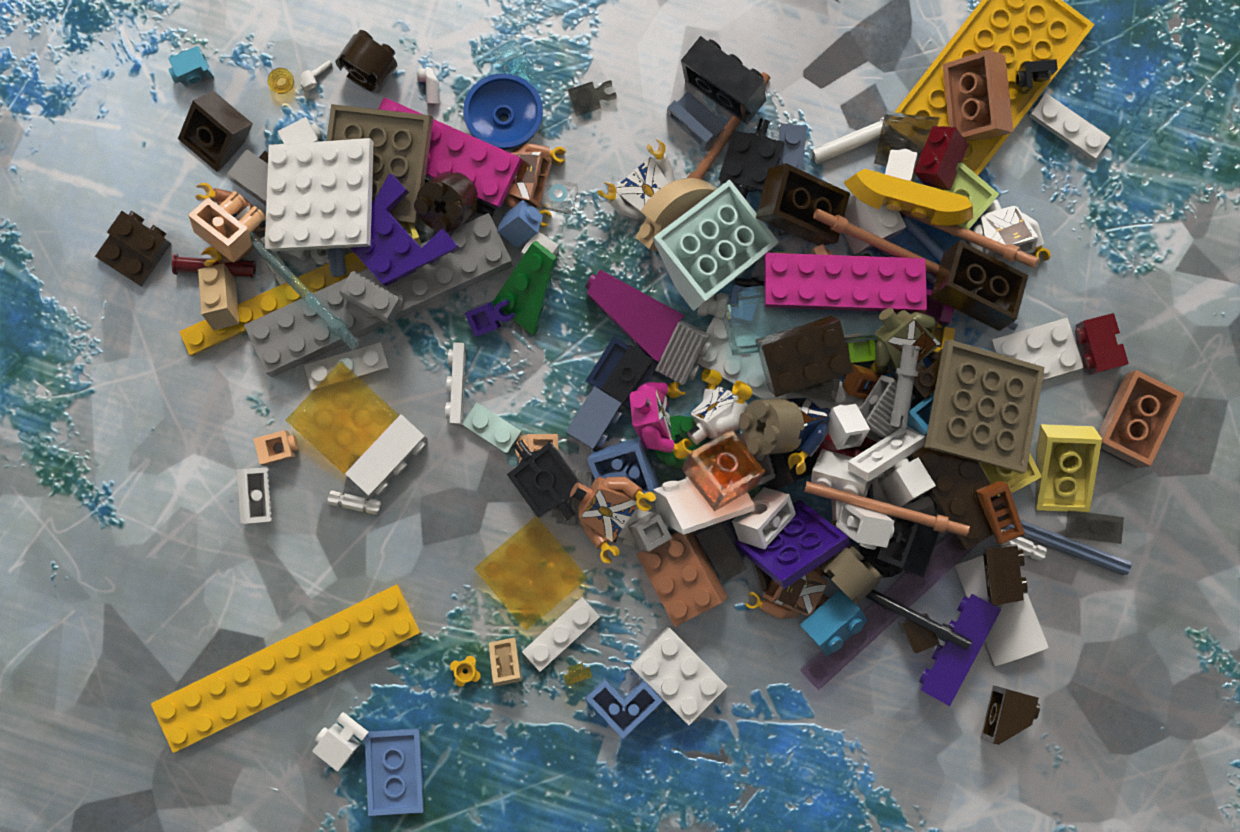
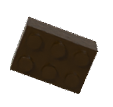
M785 163L768 169L756 219L817 246L838 243L840 233L831 230L829 225L814 219L813 215L816 209H820L833 216L840 215L845 217L850 193Z
M959 240L943 253L931 297L1001 331L1017 320L1028 275Z
M832 315L755 340L768 389L775 397L854 372L841 322Z

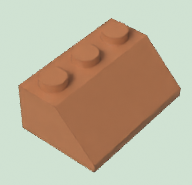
M986 50L943 64L949 127H956L966 141L992 139L1014 133L1005 55Z

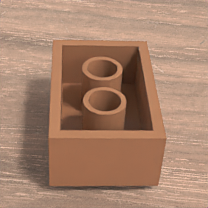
M1138 370L1126 373L1098 431L1102 438L1101 449L1139 468L1151 466L1185 394Z
M677 532L671 536L672 539L651 551H641L636 554L674 627L721 604L728 598L694 532L684 535Z

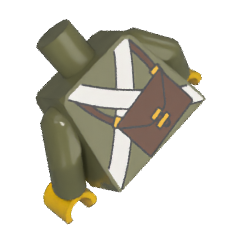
M892 308L885 309L879 315L883 326L875 332L877 339L875 362L870 366V370L881 374L884 372L889 374L891 368L896 372V368L900 367L902 344L920 347L918 364L941 345L933 333L938 328L941 329L942 326L933 317L919 312L909 314L902 310L896 315Z

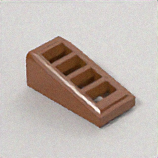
M852 364L854 372L846 375L842 388L849 396L866 400L881 375L884 374ZM870 380L866 389H864L867 381Z
M997 481L976 490L981 506L999 545L1025 535L1007 483ZM1000 494V496L990 499V497ZM1004 503V507L994 511L993 507ZM1009 514L1008 518L998 521V517ZM1013 524L1014 528L1007 531H1001V528Z

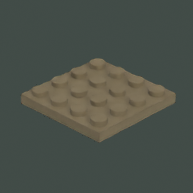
M331 104L326 141L370 138L374 142L372 204L387 176L392 173L409 193L390 213L397 221L419 224L420 215L414 209V202L418 191L425 184L434 117L423 114Z
M950 339L945 340L924 448L1017 473H1026L1045 367Z

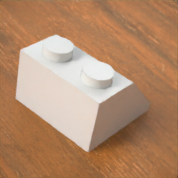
M854 195L849 197L844 217L848 219V223L885 240L900 234L906 228L899 211L889 210L884 204L881 205L879 210L863 203ZM843 232L853 255L873 247Z

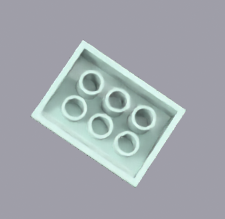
M730 179L652 238L676 290L693 311L779 243L764 222L756 219L757 213Z

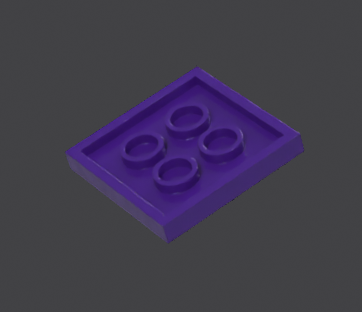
M801 500L793 504L796 515L765 549L739 540L736 541L738 550L784 589L850 545L847 535Z

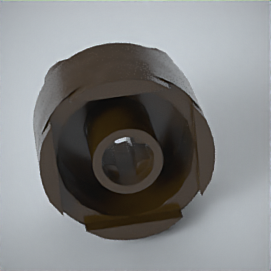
M359 30L357 34L351 37L335 60L340 71L344 67L349 72L346 76L367 91L372 92L376 88V93L382 90L398 66L393 57L395 55L394 49L384 43L380 45L364 30Z
M449 171L443 172L420 188L414 202V209L422 220L436 233L441 229L446 232H452L476 214L479 205L476 200L478 195L477 189L473 182L464 174L458 172L450 173Z

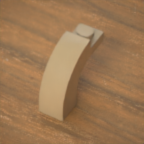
M696 178L679 179L665 185L652 195L640 211L647 217L635 238L648 249L657 252L652 238L717 188L706 181Z

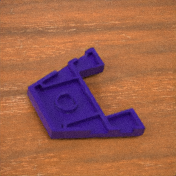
M392 173L387 176L372 204L371 246L350 247L385 286L416 272V269L428 263L432 264L440 260V257L450 252L454 253L460 249V246L443 229L421 247L394 218L390 211L409 191Z

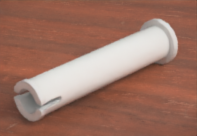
M882 117L877 123L819 147L812 148L811 153L815 163L818 165L821 162L884 136L891 137V130L886 119Z

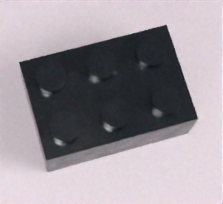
M700 36L681 59L685 82L746 125L766 102L763 75L754 68L748 69L742 65V61L734 54L728 55L723 52L720 45L714 40L709 39L707 41Z

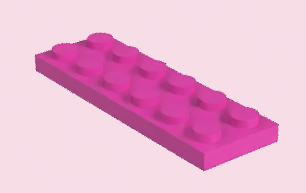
M385 97L378 108L379 110L421 114ZM433 119L426 175L435 178L447 171L450 173H462L475 185L478 193L476 198L501 208L523 160L514 154Z
M765 253L764 307L884 311L885 309L892 308L894 312L905 310L911 313H925L927 310L925 258Z

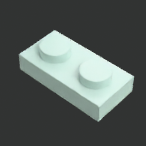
M477 402L462 423L464 427L508 454L522 432Z

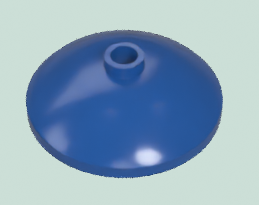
M505 73L490 75L478 81L468 92L463 106L464 121L473 137L502 150L517 148L531 140L539 130L543 118L542 101L537 90L525 79ZM501 116L508 117V120L502 122L499 120V118Z

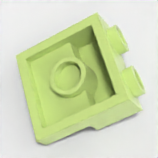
M958 163L956 167L958 173L951 190L944 191L968 197L973 205L974 218L957 225L969 230L998 197L999 193L966 165Z

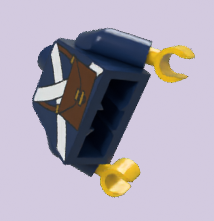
M805 397L786 399L789 402H794L799 407L804 419V430H800L799 439L802 440L797 449H795V451L801 450V452L792 453L788 458L790 469L797 464L796 472L798 475L806 470V457H811L826 438L830 421L829 413L831 411L829 408H819L810 399Z

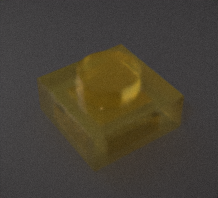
M583 662L567 667L568 672L563 675L567 686L593 677L590 665L584 667Z

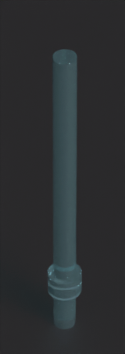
M251 231L252 247L328 324L327 328L334 336H339L351 349H355L360 342L347 329V324L340 317L336 318L271 250L265 249V244Z

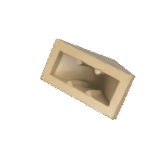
M509 638L489 642L494 687L522 681L523 676L516 639Z

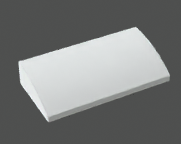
M983 554L954 565L965 596L969 598L971 594H974L988 602ZM1027 593L1023 594L1024 600L994 605L1002 610L984 642L993 666L1005 664L1049 648Z

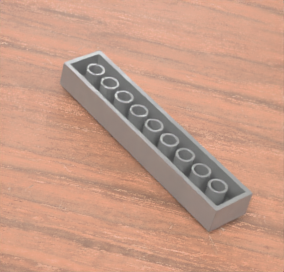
M489 213L461 225L452 232H447L460 246L457 252H450L440 257V260L432 264L428 263L416 269V272L388 286L383 285L368 268L357 273L381 288L384 287L385 290H388L395 296L398 295L403 305L392 322L513 267L511 258ZM428 241L420 244V246L423 247ZM345 278L247 323L244 327L265 373L275 377L387 325V323L347 301L339 294L347 280Z

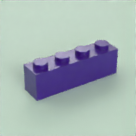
M971 594L969 598L964 596L957 608V611L961 612L957 622L951 620L949 626L953 627V631L972 640L968 651L950 641L945 642L944 646L939 644L931 657L936 660L932 669L926 668L919 680L923 684L920 690L950 706L1002 609L974 594Z

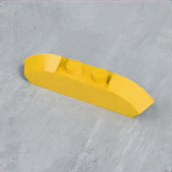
M864 168L843 182L849 191L860 201L879 210L881 205L884 204L889 210H906L911 212V215L919 218H926L928 216L931 224L942 226L957 225L974 218L973 205L966 196Z

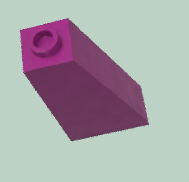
M599 270L597 275L592 274L585 286L588 289L587 297L644 354L652 358L656 363H659L677 323L683 320L684 315L602 270Z

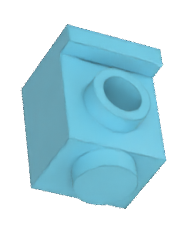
M198 46L168 58L172 66L168 70L175 84L181 82L183 85L195 84L205 75L209 79L214 78L206 57Z

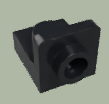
M1057 59L1025 62L1016 72V85L1020 87L1021 95L1027 94L1033 88L1032 79L1034 82L1049 80L1058 70Z

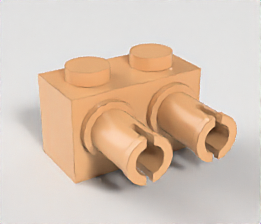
M236 191L232 192L219 206L207 198L188 215L194 233L233 263L252 246L250 232L266 219L264 213L260 209L258 210L256 206H253L239 221L235 219L233 215L246 205L244 198L240 194L238 195Z

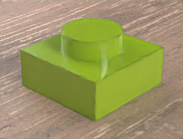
M874 334L846 337V344L852 364L875 361Z

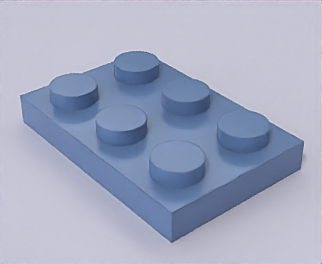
M420 728L368 731L369 733L365 737L368 816L423 813L424 794Z

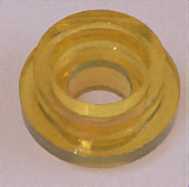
M276 68L268 75V86L277 94L288 93L294 86V77L288 69ZM280 78L286 79L283 85H277V81Z

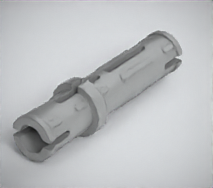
M902 344L900 367L896 368L898 379L889 425L907 428L914 378L918 377L916 366L920 347Z

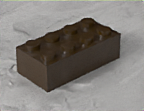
M925 446L906 457L909 462L919 457L936 485L927 491L926 494L932 499L938 515L949 517L948 520L970 526L967 537L949 532L959 550H967L994 534L976 490L991 484L978 462L924 448ZM998 495L990 497V499L996 498ZM999 504V505H997V506H995V507H993V508H994V511H995V510H997V509H999V508H1002V507H1004V506H1003V504ZM1009 514L998 517V521L1008 518Z

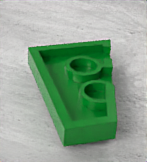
M534 241L492 302L494 305H497L503 300H509L510 303L502 308L503 312L507 315L515 313V317L512 319L532 335H535L538 331L539 317L545 305L544 298L547 288L550 286L557 259L553 253L538 241Z

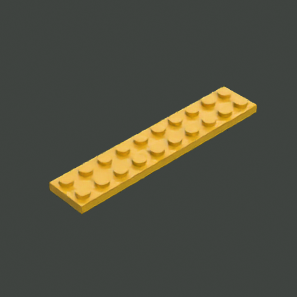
M396 584L151 703V706L172 753H175L421 633L399 584Z

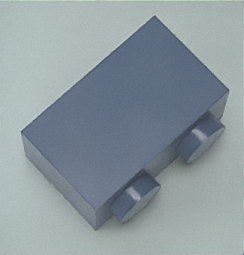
M594 386L568 427L566 434L593 451L596 446L601 448L609 436L605 431L610 423L616 425L623 411L619 410L622 403Z

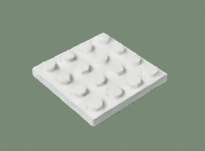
M370 138L269 145L265 249L267 251L371 246L374 142Z

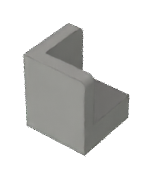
M649 513L628 525L639 549L649 552L672 539L660 514Z

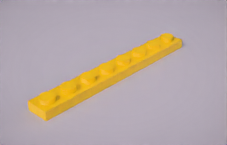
M354 252L344 255L347 272L344 276H331L329 263L285 284L238 304V325L213 330L208 322L203 320L179 331L189 355L193 357L247 332L244 327L245 324L348 278L353 271L359 273L368 267Z

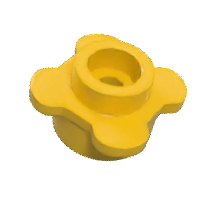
M467 656L462 661L455 660L450 664V669L454 671V682L459 687L464 686L469 681L477 682L481 677L480 672L476 669V659L473 656ZM466 668L468 670V673L464 674L463 669Z

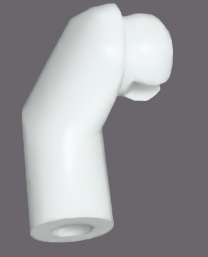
M426 67V69L419 68L417 70V80L419 82H426V103H439V81L434 70L430 67Z

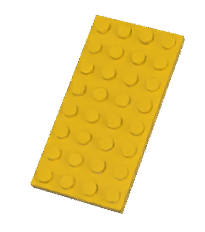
M981 0L887 122L890 130L922 153L932 126L949 127L943 64L986 50L1005 55L1014 130L1095 24L1063 0ZM1057 59L1058 70L1050 79L1043 82H1034L1032 79L1033 88L1027 94L1021 95L1020 87L1016 85V72L1025 62ZM1010 134L992 139L967 141L969 146L962 163L978 176Z

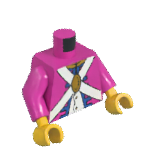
M676 381L668 385L665 382L644 383L637 391L630 393L632 423L636 433L647 449L667 453L673 451L678 459L687 457L693 453V451L687 449L692 445V442L685 438L675 444L672 440L668 398L666 396L668 395L670 398L675 399L686 394V392H681L678 389V386L682 384Z

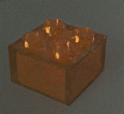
M732 429L689 453L682 468L683 472L714 511L757 487L765 473V470Z

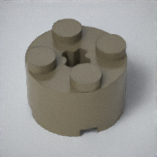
M785 398L761 399L751 402L747 406L745 413L740 414L739 426L742 429L744 440L751 454L790 453L800 445L802 439H799L800 430H804V419L801 410L794 402H789Z
M850 544L819 565V567L857 605L880 583L879 580L883 576L866 559L861 563L860 561L864 557Z

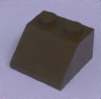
M213 90L192 101L178 140L218 172L245 143L253 123Z
M1016 544L982 547L988 602L992 605H1000L1024 600L1023 594L1028 593L1026 577H1021L1020 566H1025L1023 550H1018V545Z
M993 685L980 738L999 745L1033 724V720L1038 718L1040 712L1039 698Z

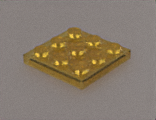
M340 361L285 421L345 474L400 414L348 366Z
M537 516L474 568L525 630L529 629L588 578Z

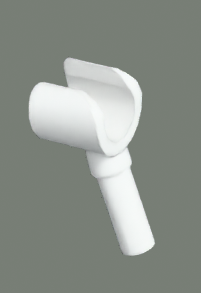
M330 60L313 71L307 70L301 74V84L305 91L311 90L318 85L315 78L333 66Z

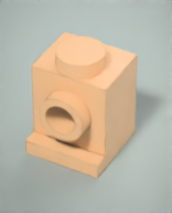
M286 430L253 438L259 463L263 466L295 458L294 451L298 450L295 435L290 436ZM279 443H282L284 447L281 453L275 451V446Z

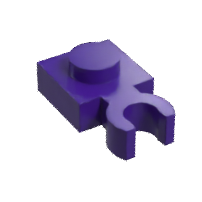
M509 300L499 302L495 308L489 302L465 312L475 337L501 327L499 321L507 322L515 317V313L506 315L502 310L504 306L510 303Z

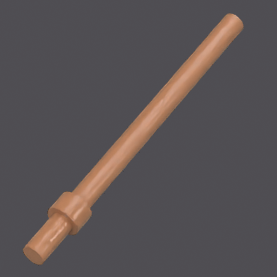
M762 72L761 74L764 77L766 86L771 77L767 73ZM734 115L730 118L696 170L690 172L687 178H696L704 181V175L741 120Z
M816 209L814 212V219L829 225L830 229L842 234L844 232L899 258H923L848 223V219L840 215L833 216L820 209ZM925 259L926 271L937 275L940 265Z
M899 211V213L1001 254L1003 259L1010 262L1018 261L1032 268H1036L1039 263V258L1022 252L1020 247L1013 244L1005 245L959 225L942 226L931 224L928 216L926 218H919L911 215L909 211Z
M808 481L804 491L933 527L934 531L941 533L948 531L967 537L970 528L968 525L948 520L949 517L937 514V517Z

